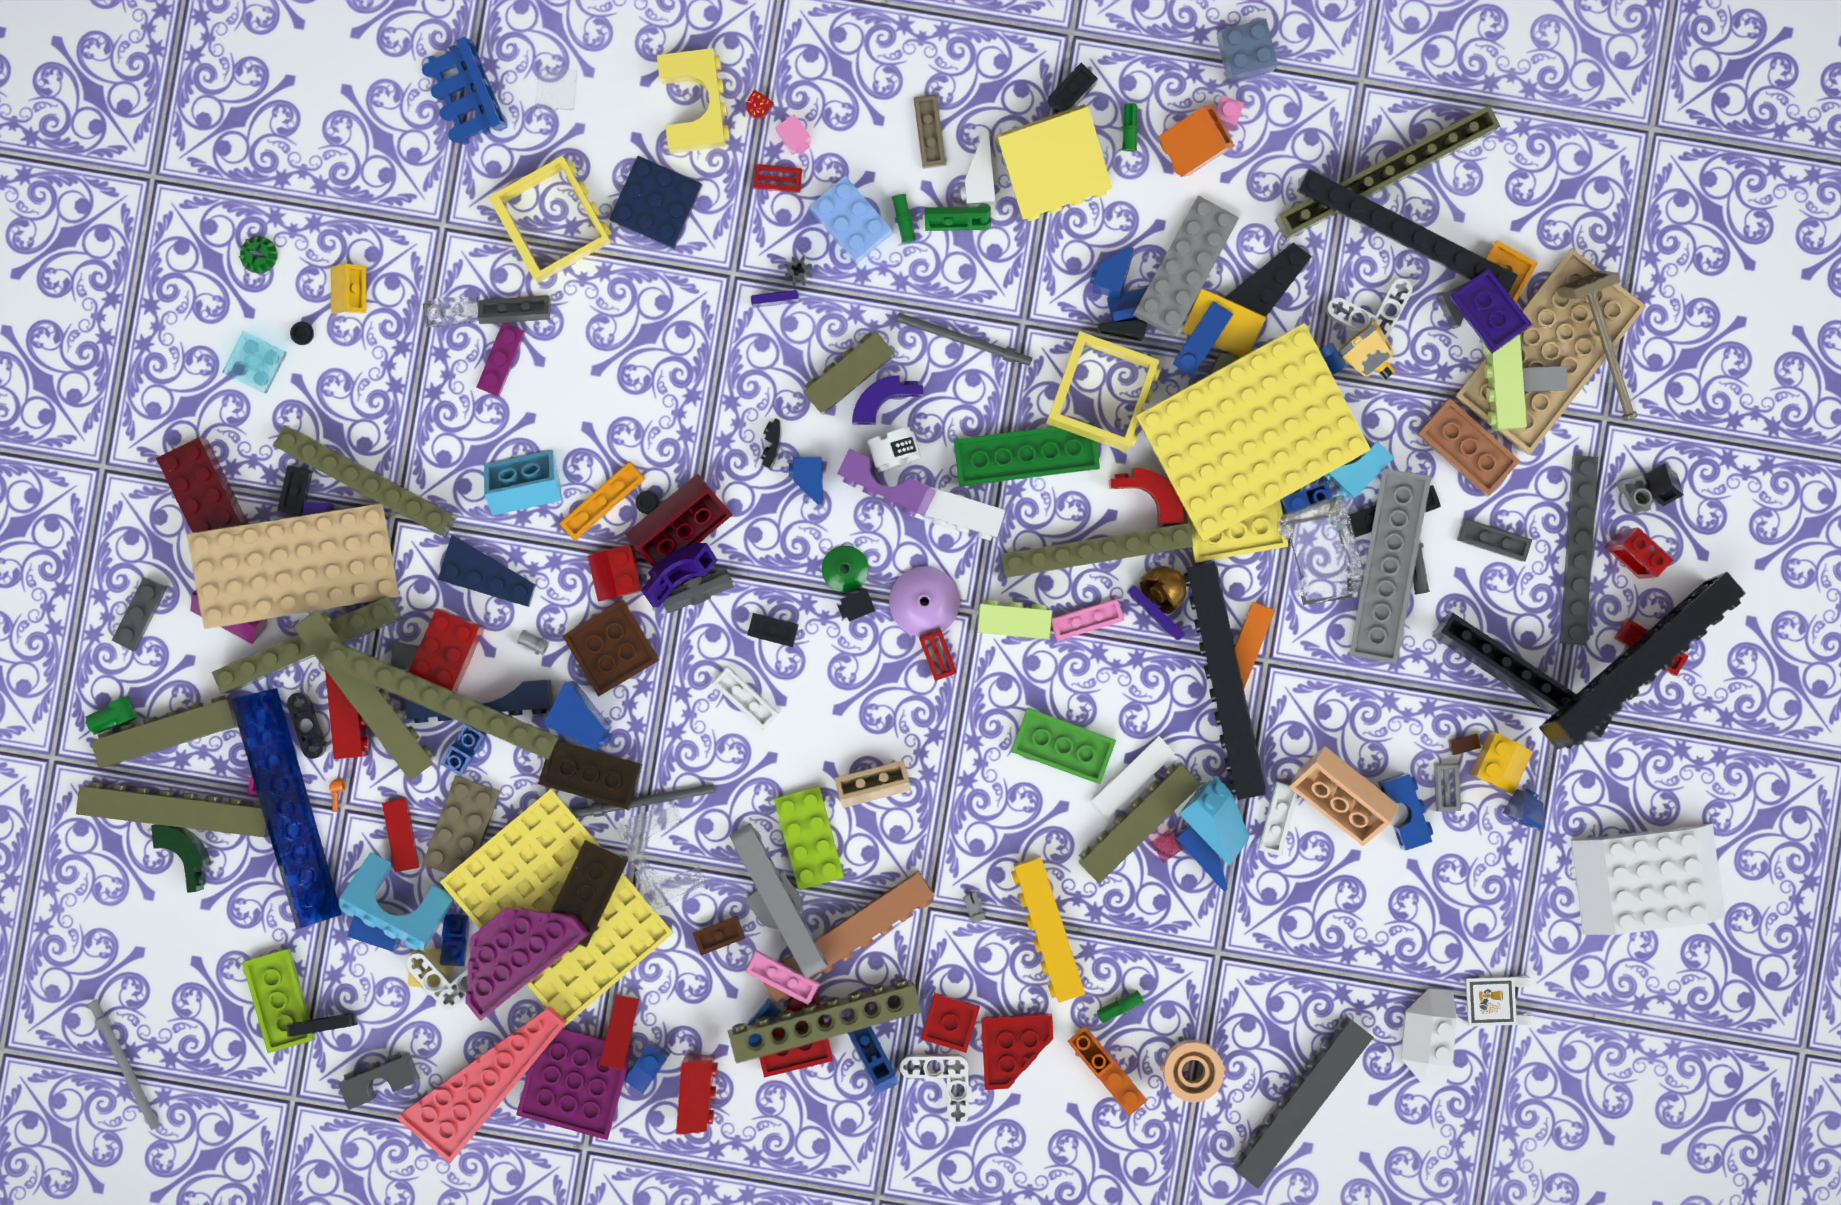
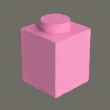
M1222 95L1217 104L1216 112L1226 130L1232 132L1237 125L1244 103Z
M795 114L775 127L777 134L792 155H795L797 152L802 154L810 148L811 136Z

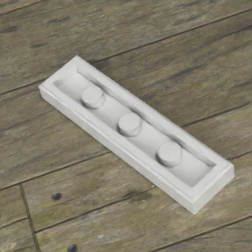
M1158 736L1109 782L1091 802L1108 818L1157 772L1175 752Z

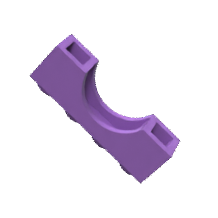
M849 448L837 472L838 475L844 477L842 482L854 488L859 484L864 487L862 492L874 498L876 494L884 497L882 502L893 507L897 503L903 506V512L915 517L916 513L925 516L936 490L910 477L900 485L893 487L884 486L877 476V468L874 461Z

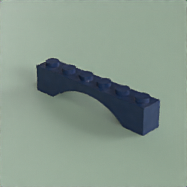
M551 679L524 681L504 697L482 704L500 712L508 711L510 716L523 715V710H532V714L546 713V708H552L553 706ZM405 698L406 719H414V723L429 722V717H437L438 721L452 720L448 716Z

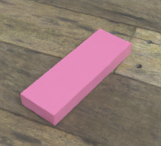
M1116 598L1051 618V625L1056 641H1060L1125 620L1119 600Z
M758 950L755 951L745 973L809 1005L820 982L812 978L807 979L801 972Z

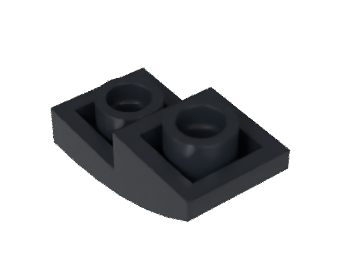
M775 418L774 422L769 421L763 432L766 435L764 439L772 445L770 448H765L760 459L763 460L762 465L769 470H772L781 444L782 428L781 422L777 418Z

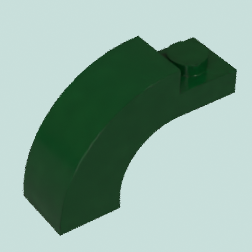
M157 824L151 825L153 849H169L182 860L187 893L204 890L206 875L202 871V867L211 865L202 841L186 828Z

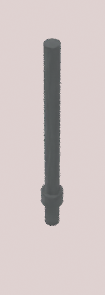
M899 313L896 322L1003 357L1002 360L1008 362L1015 361L1027 366L1031 365L1033 357L1015 352L1016 349L1008 346L1003 348Z
M714 784L637 797L633 798L630 808L715 793ZM597 802L592 803V806L574 809V816L576 818L592 815L599 817L604 816V813L624 809Z

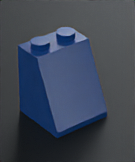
M565 681L543 725L594 751L604 746L606 747L613 735L609 733L612 728L611 725L576 682Z

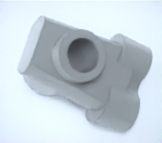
M1643 474L1617 483L1620 494L1624 493L1634 515L1651 510L1652 494L1645 488L1647 482Z

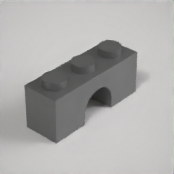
M401 1052L395 1053L387 1057V1062L380 1064L379 1061L365 1066V1071L358 1073L356 1069L343 1075L344 1079L338 1083L348 1110L368 1103L376 1097L373 1089V1082L376 1078L386 1080L392 1092L416 1083L420 1077L410 1052L404 1055Z

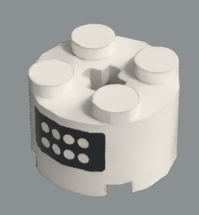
M912 427L886 433L881 438L877 436L867 441L878 473L895 466L901 467L922 459Z

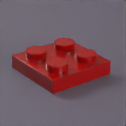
M934 992L921 1039L966 1053L980 1006Z

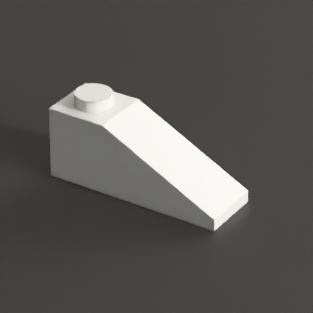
M989 130L983 131L965 178V187H960L961 201H966L967 207H977L982 203L995 205Z

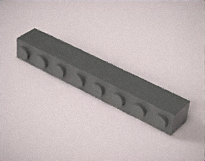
M1348 1016L1336 1023L1334 1027L1335 1032L1332 1036L1323 1040L1316 1057L1312 1056L1305 1065L1306 1070L1303 1074L1294 1078L1290 1085L1292 1088L1287 1095L1283 1094L1276 1103L1277 1108L1272 1114L1268 1113L1262 1121L1263 1126L1258 1133L1254 1132L1247 1141L1248 1146L1245 1150L1239 1151L1234 1157L1232 1167L1235 1172L1257 1189H1259L1374 1038Z

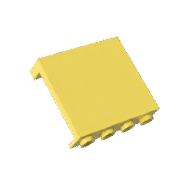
M1085 104L995 135L1018 204L1019 216L1023 220L1032 221L1041 217V213L1047 211L1049 213L1059 212L1063 209L1062 206L1070 203L1072 206L1084 203L1087 197L1099 198L1105 196L1108 190L1113 189L1089 107Z

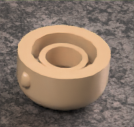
M1194 1039L1183 1040L1171 1047L1164 1058L1163 1065L1160 1067V1071L1163 1072L1164 1080L1171 1092L1179 1099L1193 1103L1203 1102L1215 1095L1222 1085L1224 1071L1226 1070L1219 1055L1210 1045ZM1190 1060H1198L1203 1064V1073L1196 1080H1187L1182 1076V1068Z

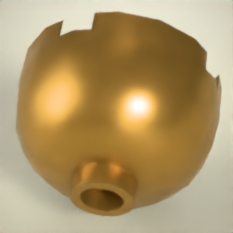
M1166 566L1155 567L1140 578L1143 579L1140 582L1143 594L1153 603L1155 601L1163 613H1173L1185 600L1187 594L1185 579L1178 570Z

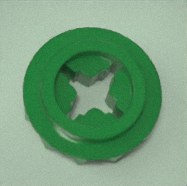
M254 235L250 239H245V243L240 247L239 258L242 266L252 273L261 274L268 272L277 261L278 253L276 246L266 237ZM259 248H261L260 252L264 256H266V258L258 257L256 260H254L255 256L252 255L250 251H258Z

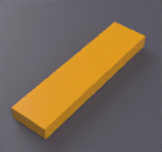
M629 461L559 524L574 541H577L644 482L646 478Z

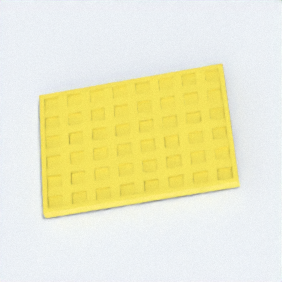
M1305 323L1135 415L1202 541L1211 538L1371 450Z
M551 788L441 880L440 883L477 927L481 929L508 906L551 912L584 841L587 840L595 845H600ZM622 873L587 948L576 944L532 979L527 986L546 1008L550 1006L568 1021L565 1024L566 1026L674 932L626 875Z

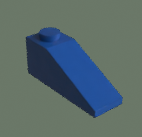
M1213 301L1175 358L1173 365L1193 377L1233 316V313Z
M1528 788L1525 791L1516 789L1502 813L1529 828L1543 831L1545 827L1544 803L1537 799L1539 795Z
M1187 824L1174 837L1225 892L1228 886L1219 855Z
M872 1027L847 1033L876 1094L878 1095L897 1085V1075Z

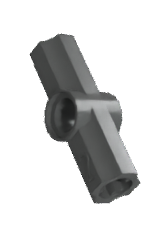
M727 568L706 577L701 576L683 583V586L673 589L663 602L667 613L675 612L688 605L699 604L711 599L713 595L733 588L734 585Z

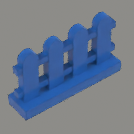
M462 37L456 40L459 48L452 45L448 47L450 52L438 58H435L433 55L427 57L429 62L423 65L422 73L428 78L435 77L438 82L432 86L431 95L438 100L444 99L447 104L440 109L439 114L443 120H453L455 127L450 129L448 133L449 139L455 143L462 142V144L466 145L470 143L468 138L481 132L485 135L491 133L489 128L502 131L508 128L473 41ZM463 63L466 64L467 70H465ZM457 67L459 73L444 80L442 73ZM473 84H474V86H475V88H476V91H475V92H474L473 87H472ZM466 89L468 95L453 102L451 95ZM481 106H483L485 113L482 112ZM474 110L477 117L462 123L460 116Z

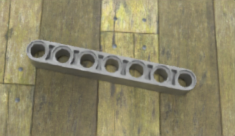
M749 823L730 834L729 836L804 976L808 979L827 968L828 963L753 825Z

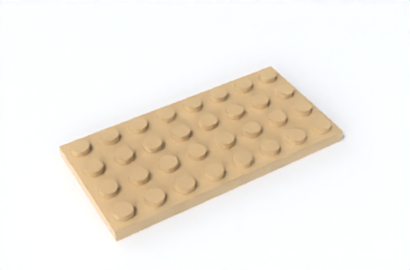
M1573 248L1569 249L1522 309L1523 313L1533 324L1520 334L1522 368L1567 366L1568 390L1524 392L1527 427L1517 430L1498 431L1527 455L1534 451L1606 359L1587 296L1579 299L1558 296L1557 287L1601 271ZM1618 283L1601 289L1596 293L1613 348L1646 308L1645 304ZM1486 355L1454 398L1488 424V412L1491 410L1490 402H1487L1486 389L1489 388L1488 378H1485L1484 366L1487 364Z
M382 504L186 534L204 629L376 601L385 597H399Z

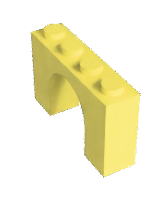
M713 48L657 55L659 78L662 84L686 81L696 82L708 91L710 98L708 109L699 119L693 122L665 125L670 153L727 147L726 140L730 139L729 127L724 125L723 116H727L726 103L721 102L720 93H724L723 79H718L717 70H721L720 56H715Z

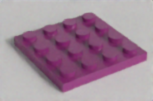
M562 1028L528 1069L516 1115L608 1140L634 1047L629 1045L624 1071L600 1066V1061L606 1039Z

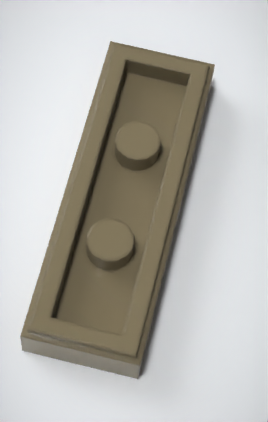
M937 95L914 97L922 168L946 166Z

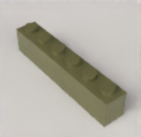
M225 695L211 699L212 704L203 706L202 702L188 706L189 711L181 713L180 709L165 713L166 718L158 720L157 716L143 720L144 725L136 727L135 723L122 726L120 727L121 732L113 734L112 730L97 734L98 739L90 742L98 768L109 767L241 726L242 722L235 699H226Z
M1181 763L1177 765L1171 764L1164 771L1166 776L1160 782L1155 780L1146 789L1148 793L1143 798L1139 796L1130 804L1132 809L1126 815L1121 813L1112 822L1114 826L1109 831L1105 829L1096 837L1098 842L1092 848L1087 846L1078 855L1080 857L1078 860L1079 864L1099 884L1201 786V783Z

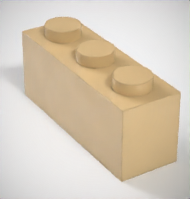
M904 760L835 778L842 808L911 791Z

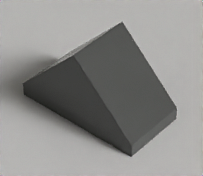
M1465 284L1436 298L1452 329L1460 327L1464 317L1449 299V296Z

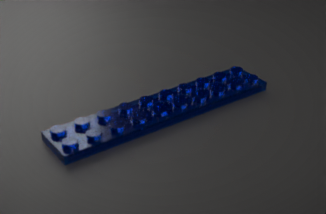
M274 688L231 699L296 929L342 915L278 689Z

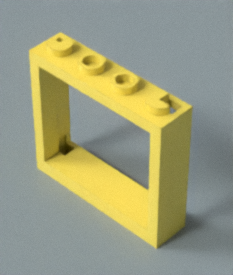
M563 156L488 197L529 272L537 283L612 243L609 238L612 232L606 222L601 223L597 217L601 213L595 202L592 201L590 203L586 195L589 191L584 182L577 181L574 174L578 173L573 162L571 160L567 162ZM564 171L600 238L541 270L504 203Z
M1079 331L1046 424L1126 452L1129 446L1134 447L1138 433L1135 432V429L1139 422L1135 415L1143 412L1144 403L1149 404L1154 391L1150 389L1152 381H1157L1161 371L1160 368H1157L1159 360ZM1084 346L1148 368L1125 437L1060 414Z

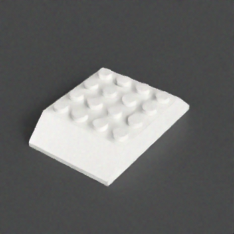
M1713 823L1571 840L1582 932L1584 935L1635 933L1708 924L1725 918Z

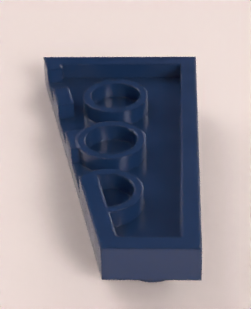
M451 535L438 580L530 607L536 588L535 583L485 555L458 537Z

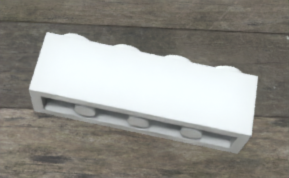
M930 487L936 490V493L925 516L933 518L932 523L944 527L949 523L956 526L955 530L966 534L971 530L978 533L977 537L991 541L992 537L997 538L1006 510ZM916 513L915 518L923 520L924 516Z

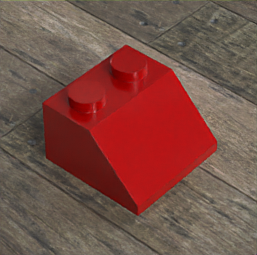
M629 544L587 556L598 602L642 592L643 583L633 545Z

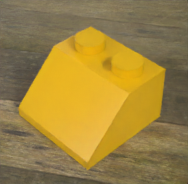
M1489 732L1470 775L1510 794H1514L1533 752L1498 733Z

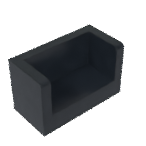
M1080 63L1049 95L1047 104L1057 113L1076 107L1096 86L1098 78L1083 63Z

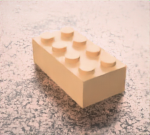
M1326 746L1319 750L1297 771L1289 788L1362 846L1366 845L1391 824L1399 808L1396 802Z

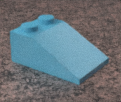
M1216 776L1198 788L1179 813L1228 866L1232 864L1250 838L1232 792Z

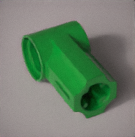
M129 696L112 701L108 704L109 706L85 716L86 725L93 735L102 733L114 726L127 724L138 718Z

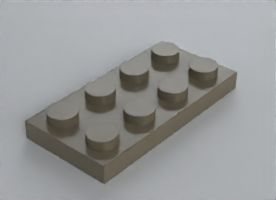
M456 775L422 865L450 874L480 849L501 791Z

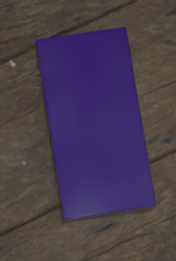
M797 290L750 296L753 308L800 303Z

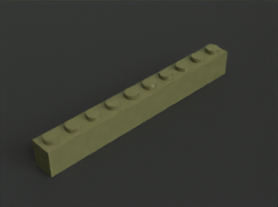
M1489 105L1339 184L1369 198L1492 134L1500 127V124ZM1308 199L1279 214L1275 222L1286 241L1338 214V212L1312 199Z
M332 640L322 663L543 758L549 759L557 742L558 736L338 641Z

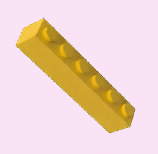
M1041 856L1013 864L1015 870L1011 871L1015 885L1020 884L1022 893L1018 894L1022 908L1027 906L1030 914L1026 916L1029 930H1035L1037 938L1033 939L1037 953L1042 952L1044 961H1041L1040 964L1044 976L1049 974L1052 982L1047 984L1051 998L1056 997L1058 1003L1085 995Z

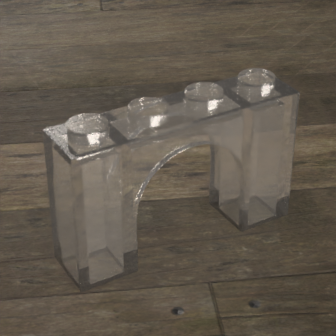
M674 800L619 822L620 827L617 828L620 839L622 841L625 840L628 846L626 850L627 857L630 863L634 862L637 871L634 872L639 885L643 884L646 893L643 894L645 903L648 907L651 906L653 911L706 891L709 888L700 866L678 875L665 876L654 871L647 861L646 848L651 837L658 832L683 822Z

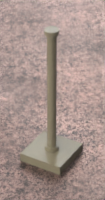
M1597 271L1556 289L1559 297L1579 299L1587 296L1624 412L1622 417L1624 421L1636 418L1638 415L1636 411H1633L1596 294L1599 290L1619 283L1621 280L1618 272Z

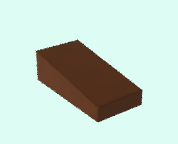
M1478 734L1448 741L1451 755L1481 748Z

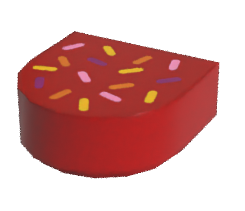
M755 89L746 102L748 114L755 119L764 118L774 106L773 101Z

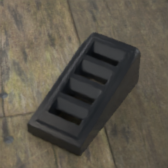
M1133 320L1099 323L1096 332L1141 342L1145 337L1147 322Z

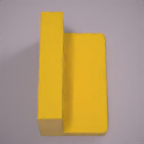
M345 263L331 267L332 314L343 312L366 313V266Z

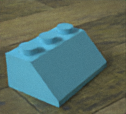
M553 449L484 464V495L492 516L562 501L561 483Z

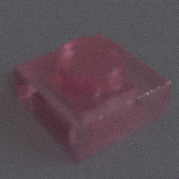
M1169 829L1149 842L1163 863L1183 850Z

